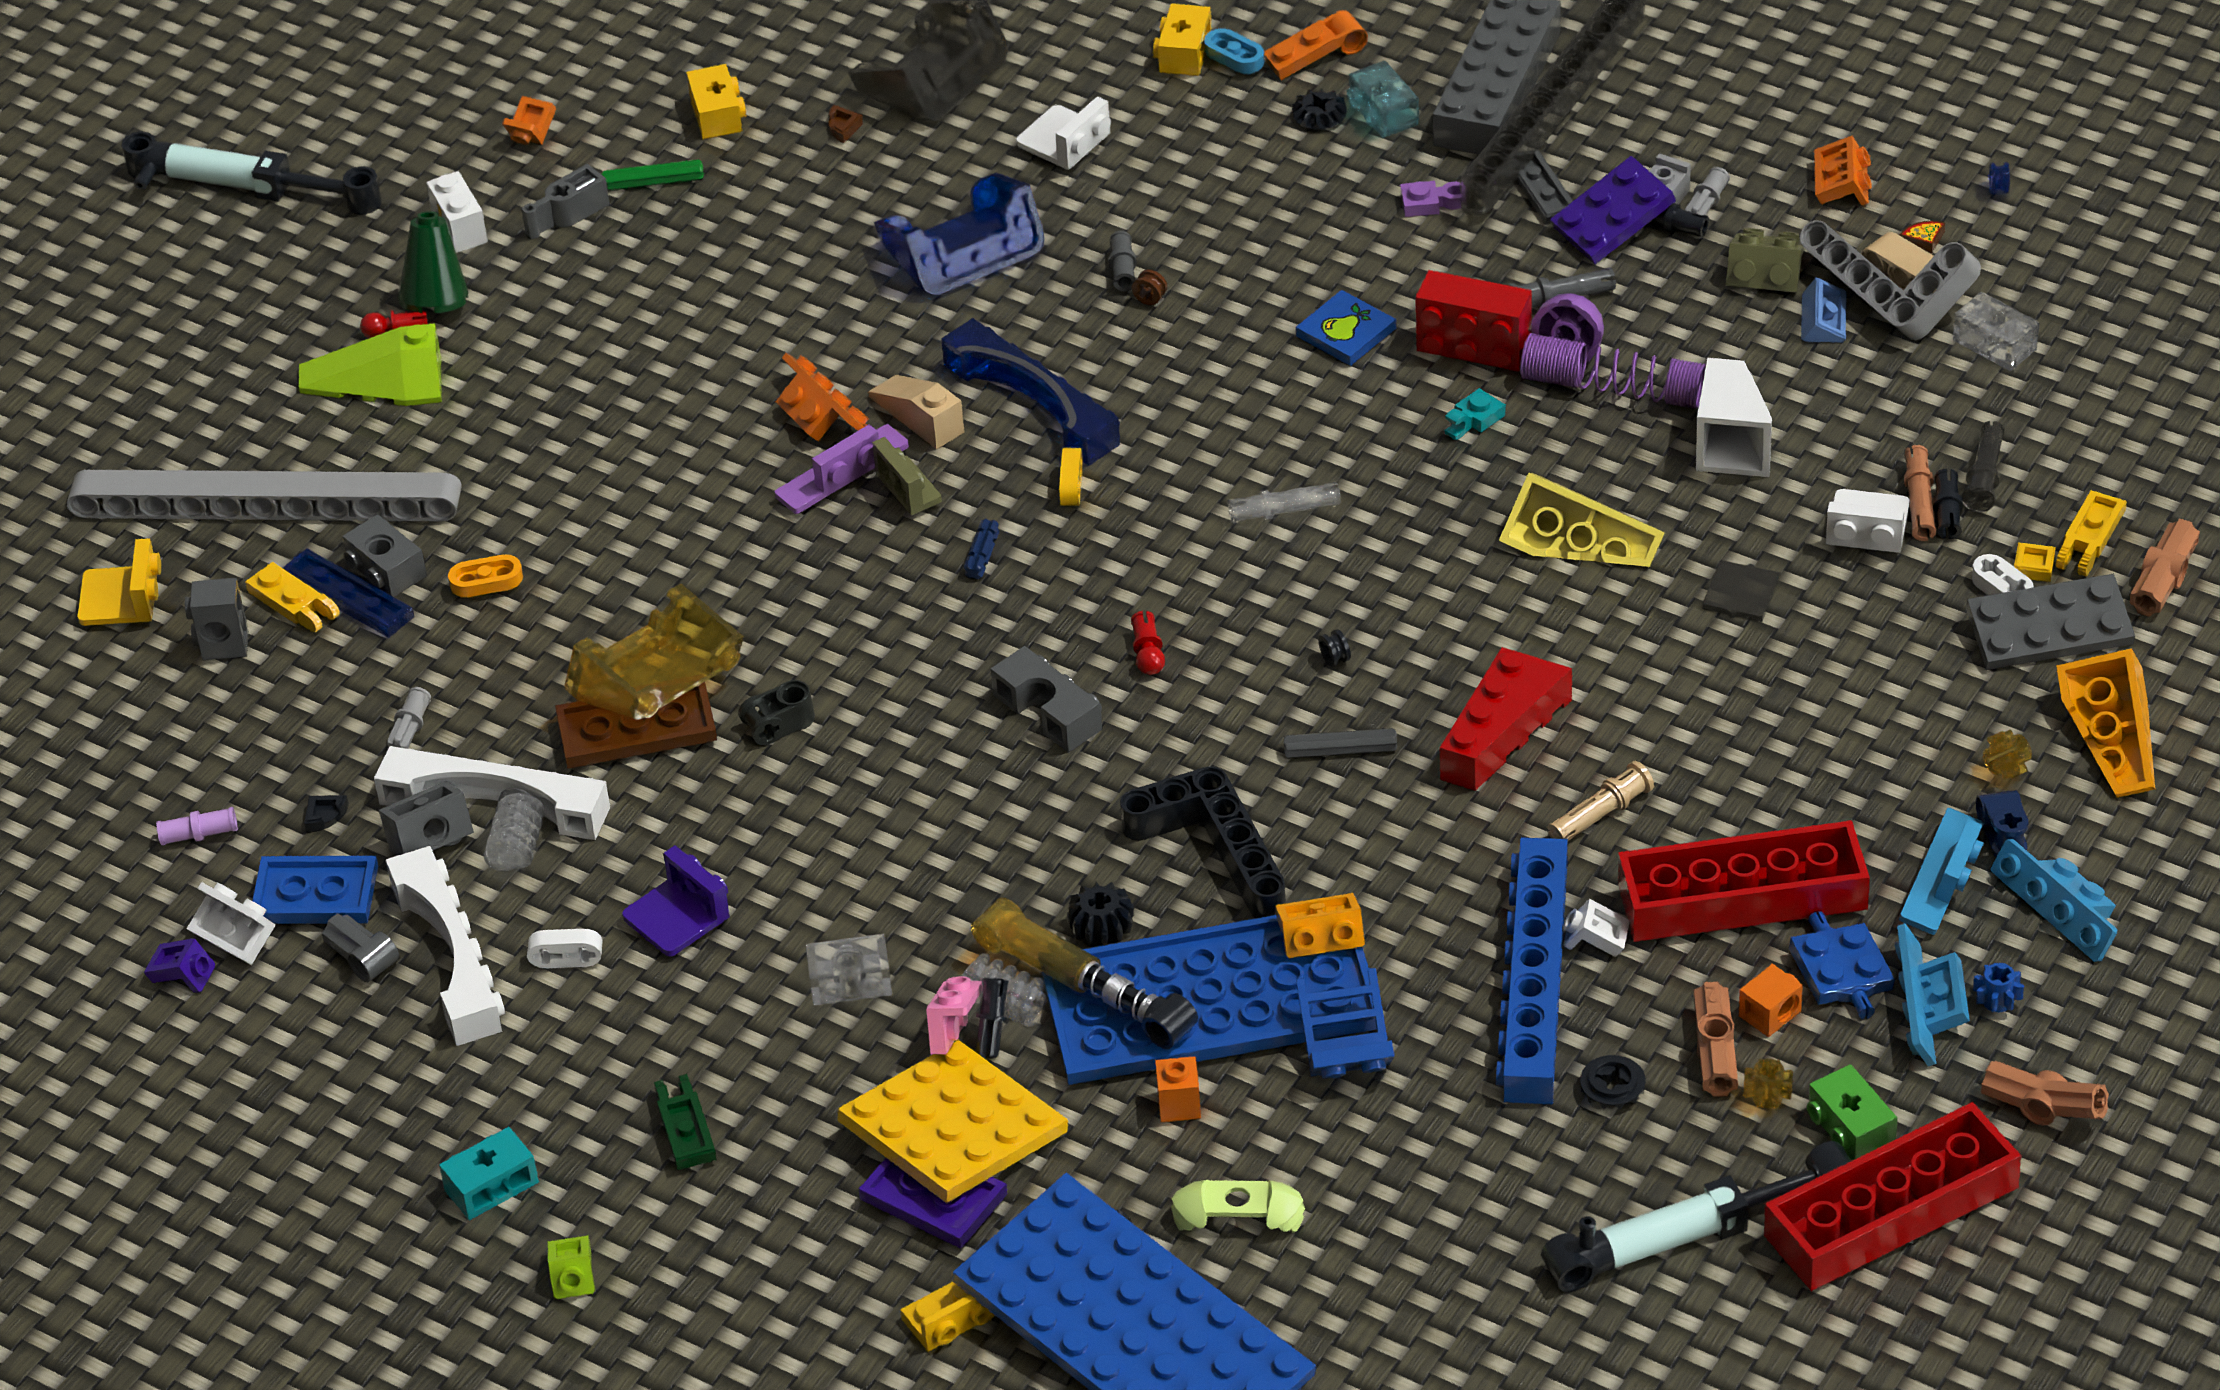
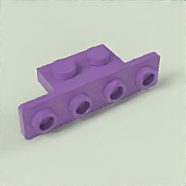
M888 424L883 425L877 430L871 425H867L812 458L813 468L776 489L775 498L794 514H799L874 469L872 442L886 437L894 448L898 447L904 451L909 447L908 439Z

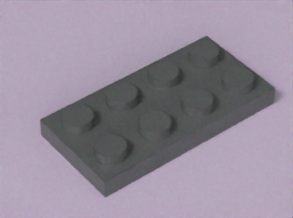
M2114 573L1967 599L1966 610L1986 670L2132 645L2135 640V633Z

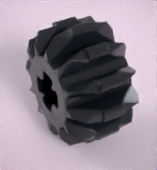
M1096 881L1092 888L1081 886L1078 894L1071 895L1067 920L1068 924H1070V929H1073L1076 940L1085 939L1089 946L1095 942L1107 945L1109 940L1121 942L1123 934L1131 932L1134 906L1131 904V899H1128L1125 889H1116L1113 882L1105 887L1100 886Z

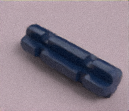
M985 518L979 523L978 532L975 534L968 553L969 556L966 558L963 566L965 569L964 575L967 578L973 577L978 580L983 577L986 570L985 566L988 564L995 545L994 542L997 540L1000 532L998 529L999 524L996 520L990 521Z

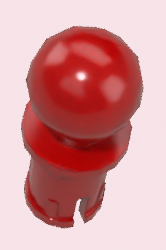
M394 310L390 311L391 318H385L380 313L372 312L366 314L361 320L360 329L362 334L369 339L399 327L427 324L426 310H423V313L394 314Z
M1139 611L1131 617V625L1133 626L1135 636L1133 651L1137 654L1136 665L1142 673L1151 676L1158 674L1165 666V656L1161 651L1163 647L1162 639L1157 636L1154 614L1146 611L1147 623H1145L1143 611Z

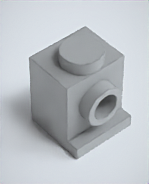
M1659 153L1656 157V163L1650 172L1674 193L1676 198L1674 203L1680 204L1690 191L1691 164Z

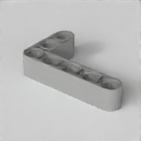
M1820 220L1811 221L1804 226L1800 233V243L1807 251L1911 340H1919L1925 337L1976 281L1981 271L1980 262L1962 244L1951 242L1945 244L1909 285L1902 290L1826 223Z

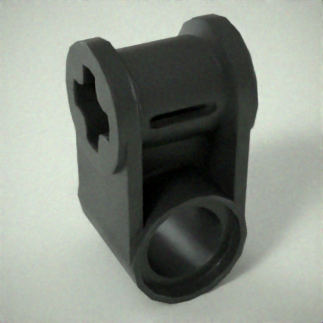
M800 680L784 682L776 688L748 698L741 704L738 716L744 724L750 726L752 737L759 745L772 744L786 735L809 727L813 723L815 713L810 689L805 682Z

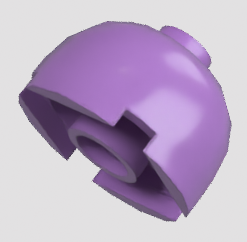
M1572 293L1558 294L1548 299L1537 311L1531 324L1533 334L1586 343L1587 362L1591 360L1596 353L1597 347L1601 345L1604 332L1602 315L1596 306L1585 297Z

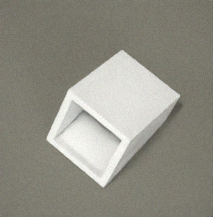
M1707 358L1697 415L1696 471L1769 477L1772 417L1745 362L1741 360Z

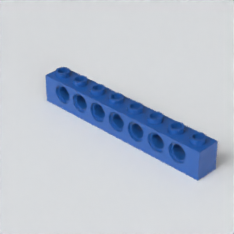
M1520 837L1519 853H1512L1511 877L1518 878L1517 882H1510L1509 906H1515V911H1508L1507 935H1513V941L1505 942V964L1511 965V971H1503V994L1509 995V1001L1501 1000L1500 1024L1507 1025V1031H1499L1498 1055H1505V1061H1497L1496 1086H1504V1102L1553 1104L1568 867V839Z

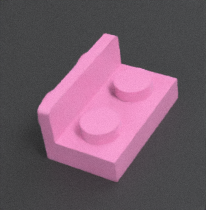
M957 976L949 978L942 983L926 1008L931 1054H947L954 1041L958 1040L960 1031L963 1026L967 1025L968 1012L983 990L982 981H970L969 977Z

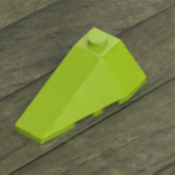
M435 323L399 327L299 364L300 393L341 398L346 394L361 395L363 401L375 402L377 397L394 399L395 405L402 406L442 402L441 353Z

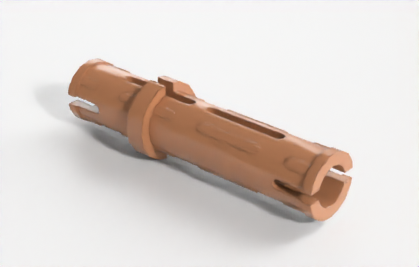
M1913 445V457L1909 447L1904 452L1907 469L1904 474V485L1909 490L1912 535L1916 540L1927 541L1929 540L1928 528L1931 538H1934L1936 535L1931 494L1934 477L1933 473H1930L1927 448L1921 445Z

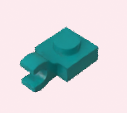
M1479 388L1455 404L1454 409L1446 414L1445 419L1451 422L1452 425L1445 430V434L1458 440L1472 428L1482 432L1506 415V404Z

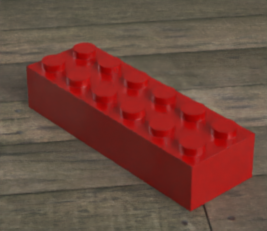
M1852 820L1618 852V886L1627 919L1630 921L1629 927L1633 942L1809 918L1814 912L1818 916L1819 911L1823 912L1826 916L1868 910L1870 876Z
M1971 1102L1765 1203L1764 1236L1810 1291L2019 1188L2021 1155L1982 1111Z

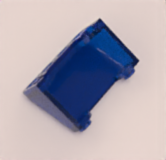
M997 172L979 179L972 186L970 200L973 211L925 231H922L919 227L912 228V225L905 217L898 215L888 216L874 222L879 240L921 290L933 295L945 293L1034 256L1042 249L1045 236L1030 184Z

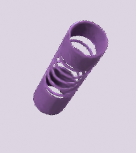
M1530 333L1526 338L1522 351L1520 374L1523 379L1526 378L1527 380L1575 388L1580 387L1581 389L1589 386L1594 377L1596 388L1601 393L1608 388L1613 378V387L1618 396L1625 393L1631 382L1632 393L1636 399L1641 398L1649 386L1650 395L1654 402H1658L1664 396L1666 404L1698 409L1706 365L1704 363L1698 364L1697 362L1672 358L1664 388L1660 396L1655 399L1653 371L1656 356L1653 355L1646 384L1638 396L1635 391L1634 379L1638 353L1635 352L1633 355L1632 368L1625 387L1621 392H1618L1616 368L1620 351L1616 349L1609 379L1604 388L1600 389L1598 383V362L1601 346L1599 345L1596 350L1592 373L1587 383L1582 386L1581 382L1587 362L1586 343Z

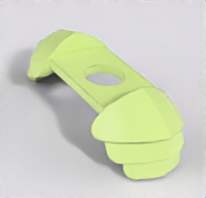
M1270 1180L1195 1181L1175 1193L1172 1197L1173 1204L1171 1206L1175 1224L1180 1231H1190L1194 1227L1204 1228L1207 1217H1266L1268 1228L1275 1229L1279 1227L1284 1232L1289 1230L1295 1232L1299 1229L1304 1219L1303 1212L1305 1210L1303 1199L1298 1191L1282 1182ZM1235 1191L1244 1192L1249 1196V1201L1242 1206H1231L1225 1199L1228 1194Z

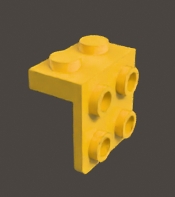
M150 538L135 539L132 566L88 569L83 573L78 609V620L81 625L152 621L154 601L158 600L157 575L161 574V558L159 553L153 552Z

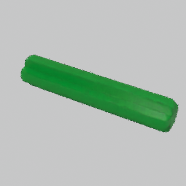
M697 159L604 170L602 176L606 178L607 190L609 191L701 180L704 177L702 161Z

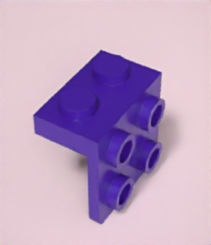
M676 845L663 853L667 880L632 903L622 912L623 920L666 956L676 955L730 917L727 901L728 888L725 882L718 875H712L705 870L695 856L687 855Z

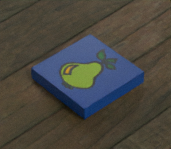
M1341 290L1296 326V337L1351 366L1396 329V319Z

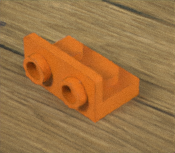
M1852 135L1814 149L1815 195L1821 205L1832 200L1841 199L1854 193L1861 206L1868 204V190L1872 188V184L1867 173V167L1871 166V160L1864 146L1859 147Z

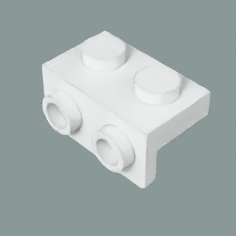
M201 882L197 889L206 894V897L186 929L252 965L275 927L274 923L263 916L266 909L247 898L241 904L234 900L238 895L237 893L218 882L214 888Z

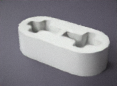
M1985 554L1974 560L1972 581L1977 588L1987 595L2034 587L2033 582L2026 575L1997 555Z
M590 929L541 930L529 937L527 958L532 965L539 968L589 967L601 960L603 940L601 935Z

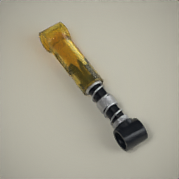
M998 898L971 924L974 938L986 950L998 953L1002 949L1079 993H1084L1090 989L1094 997H1102L1103 1002L1113 1008L1120 1009L1122 1013L1131 1012L1134 1019L1142 1023L1146 1036L1160 1048H1172L1198 1022L1197 1011L1182 995L1170 993L1165 998L1163 996L1158 997L1155 994L1146 995V990L1144 988L1140 991L1137 990L1132 981L1117 973L1110 975L1105 972L1104 966H1100L1101 963L1097 957L1025 918L1021 909L1009 899Z

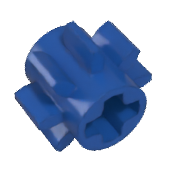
M2006 963L1984 965L1983 976H1974L1973 990L1977 992L1976 1003L1983 1004L1991 1012L2012 1011L2014 1000H2023L2024 985L2020 983L2021 972H2014Z

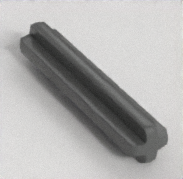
M1393 728L1297 734L1284 737V754L1287 758L1389 752L1397 749V733Z

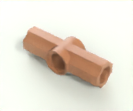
M2178 519L2174 523H2169L2156 547L2151 546L2148 549L2142 565L2141 576L2130 594V604L2137 609L2139 614L2150 617L2154 613H2160L2173 588L2179 589L2187 572L2189 558L2199 542L2200 531L2194 528L2192 522Z
M1704 982L1701 987L1693 991L1697 1029V1054L1700 1059L1702 1088L1704 1091L1711 1093L1713 1097L1727 1096L1731 1091L1738 1089L1734 1048V1023L1731 1019L1728 988L1721 986L1719 982Z

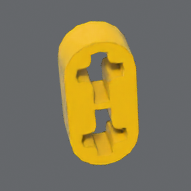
M1063 448L1059 483L1060 505L1079 506L1082 483V449Z

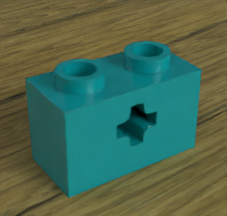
M510 1127L488 1136L478 1144L451 1156L448 1160L439 1164L444 1191L468 1220L479 1216L539 1183L533 1154Z

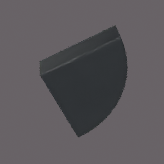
M347 795L309 796L304 822L306 833L321 831L337 823L348 809Z

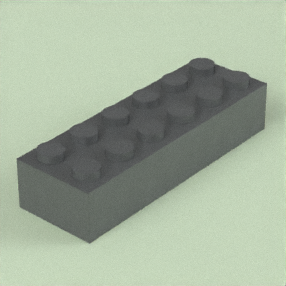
M1489 1L1433 113V146L1500 158L1501 146L1503 142L1506 143L1509 130L1514 129L1561 33V1Z

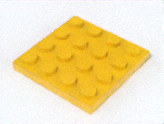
M960 1040L952 1044L947 1054H933L838 1108V1122L946 1203L1068 1132L1067 1118Z

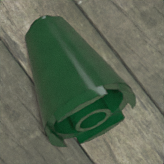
M421 212L417 215V218L410 222L398 292L399 305L405 310L423 313L422 307H434V313H443L460 308L466 304L468 288L445 218L438 216L436 212Z

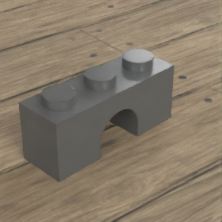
M1023 646L991 668L993 695L1017 714L1030 706L1043 705L1041 706L1043 734L1068 753L1102 730V706L1097 697L1092 693L1085 692L1068 675L1061 674L1043 656L1036 655L1026 646Z

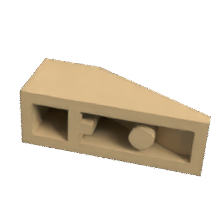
M894 375L868 391V395L873 401L935 449L942 447L964 433L961 400L939 383Z

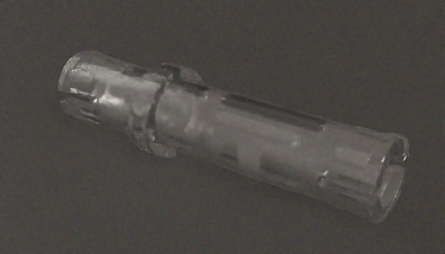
M1335 481L1323 485L1269 493L1268 490L1260 491V495L1229 499V516H1232V523L1261 517L1264 520L1273 519V515L1340 505V490L1337 488L1338 483Z

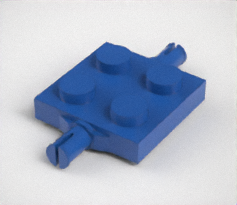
M1819 911L1818 916L1814 912L1809 916L1808 922L1815 933L1791 937L1789 950L1818 1005L1835 1001L1851 1002L1860 1019H1865V1015L1867 1019L1872 1017L1875 1009L1868 997L1875 993L1893 990L1895 978L1866 924L1862 923L1833 929L1829 926L1823 912Z

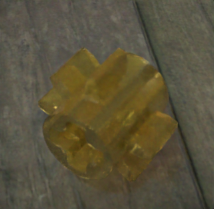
M2007 730L1987 738L1990 747L1984 749L1983 759L1986 767L1992 774H2002L2005 780L2028 771L2025 762L2031 760L2032 750L2023 735L2016 734L2013 736L2012 730Z
M1758 1059L1753 1069L1745 1068L1744 1097H1752L1758 1108H1778L1783 1098H1792L1793 1071H1784L1780 1060Z

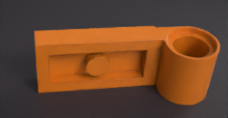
M1342 10L1315 22L1264 51V58L1280 80H1283L1338 48L1349 55L1361 51L1368 41V34L1350 12Z

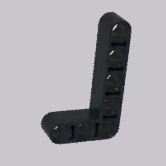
M1212 766L1203 767L1132 789L1121 797L1122 830L1127 838L1137 841L1146 840L1202 822L1250 913L1255 919L1276 915L1275 905L1286 904L1284 878L1228 776L1222 769Z

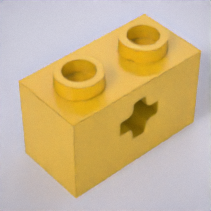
M1182 4L1170 5L1167 17L1161 18L1160 38H1155L1153 46V57L1159 60V72L1200 75L1206 55L1204 38L1208 32L1212 31L1211 7Z
M722 64L687 71L690 100L702 139L743 132L741 118L746 117L743 97L737 98V96H740L737 77H730L727 65Z

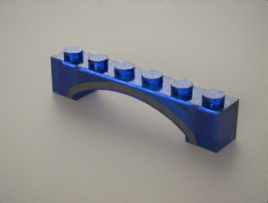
M972 318L941 338L944 366L967 382L972 378L996 382L1016 389L1036 400L1062 426L1064 448H1081L1082 462L1087 466H1090L1120 445L1119 418L1112 411L1104 409L1094 402L1089 395L1075 389L1063 377L1057 376L1046 369L1038 360L1030 358L1020 351L1015 344L1009 343L997 335L990 327H985Z

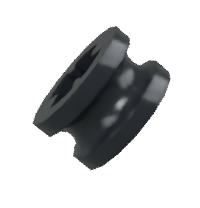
M1339 629L1333 630L1331 636L1326 634L1319 636L1318 644L1321 654L1330 667L1338 665V660L1343 662L1350 660L1349 644Z

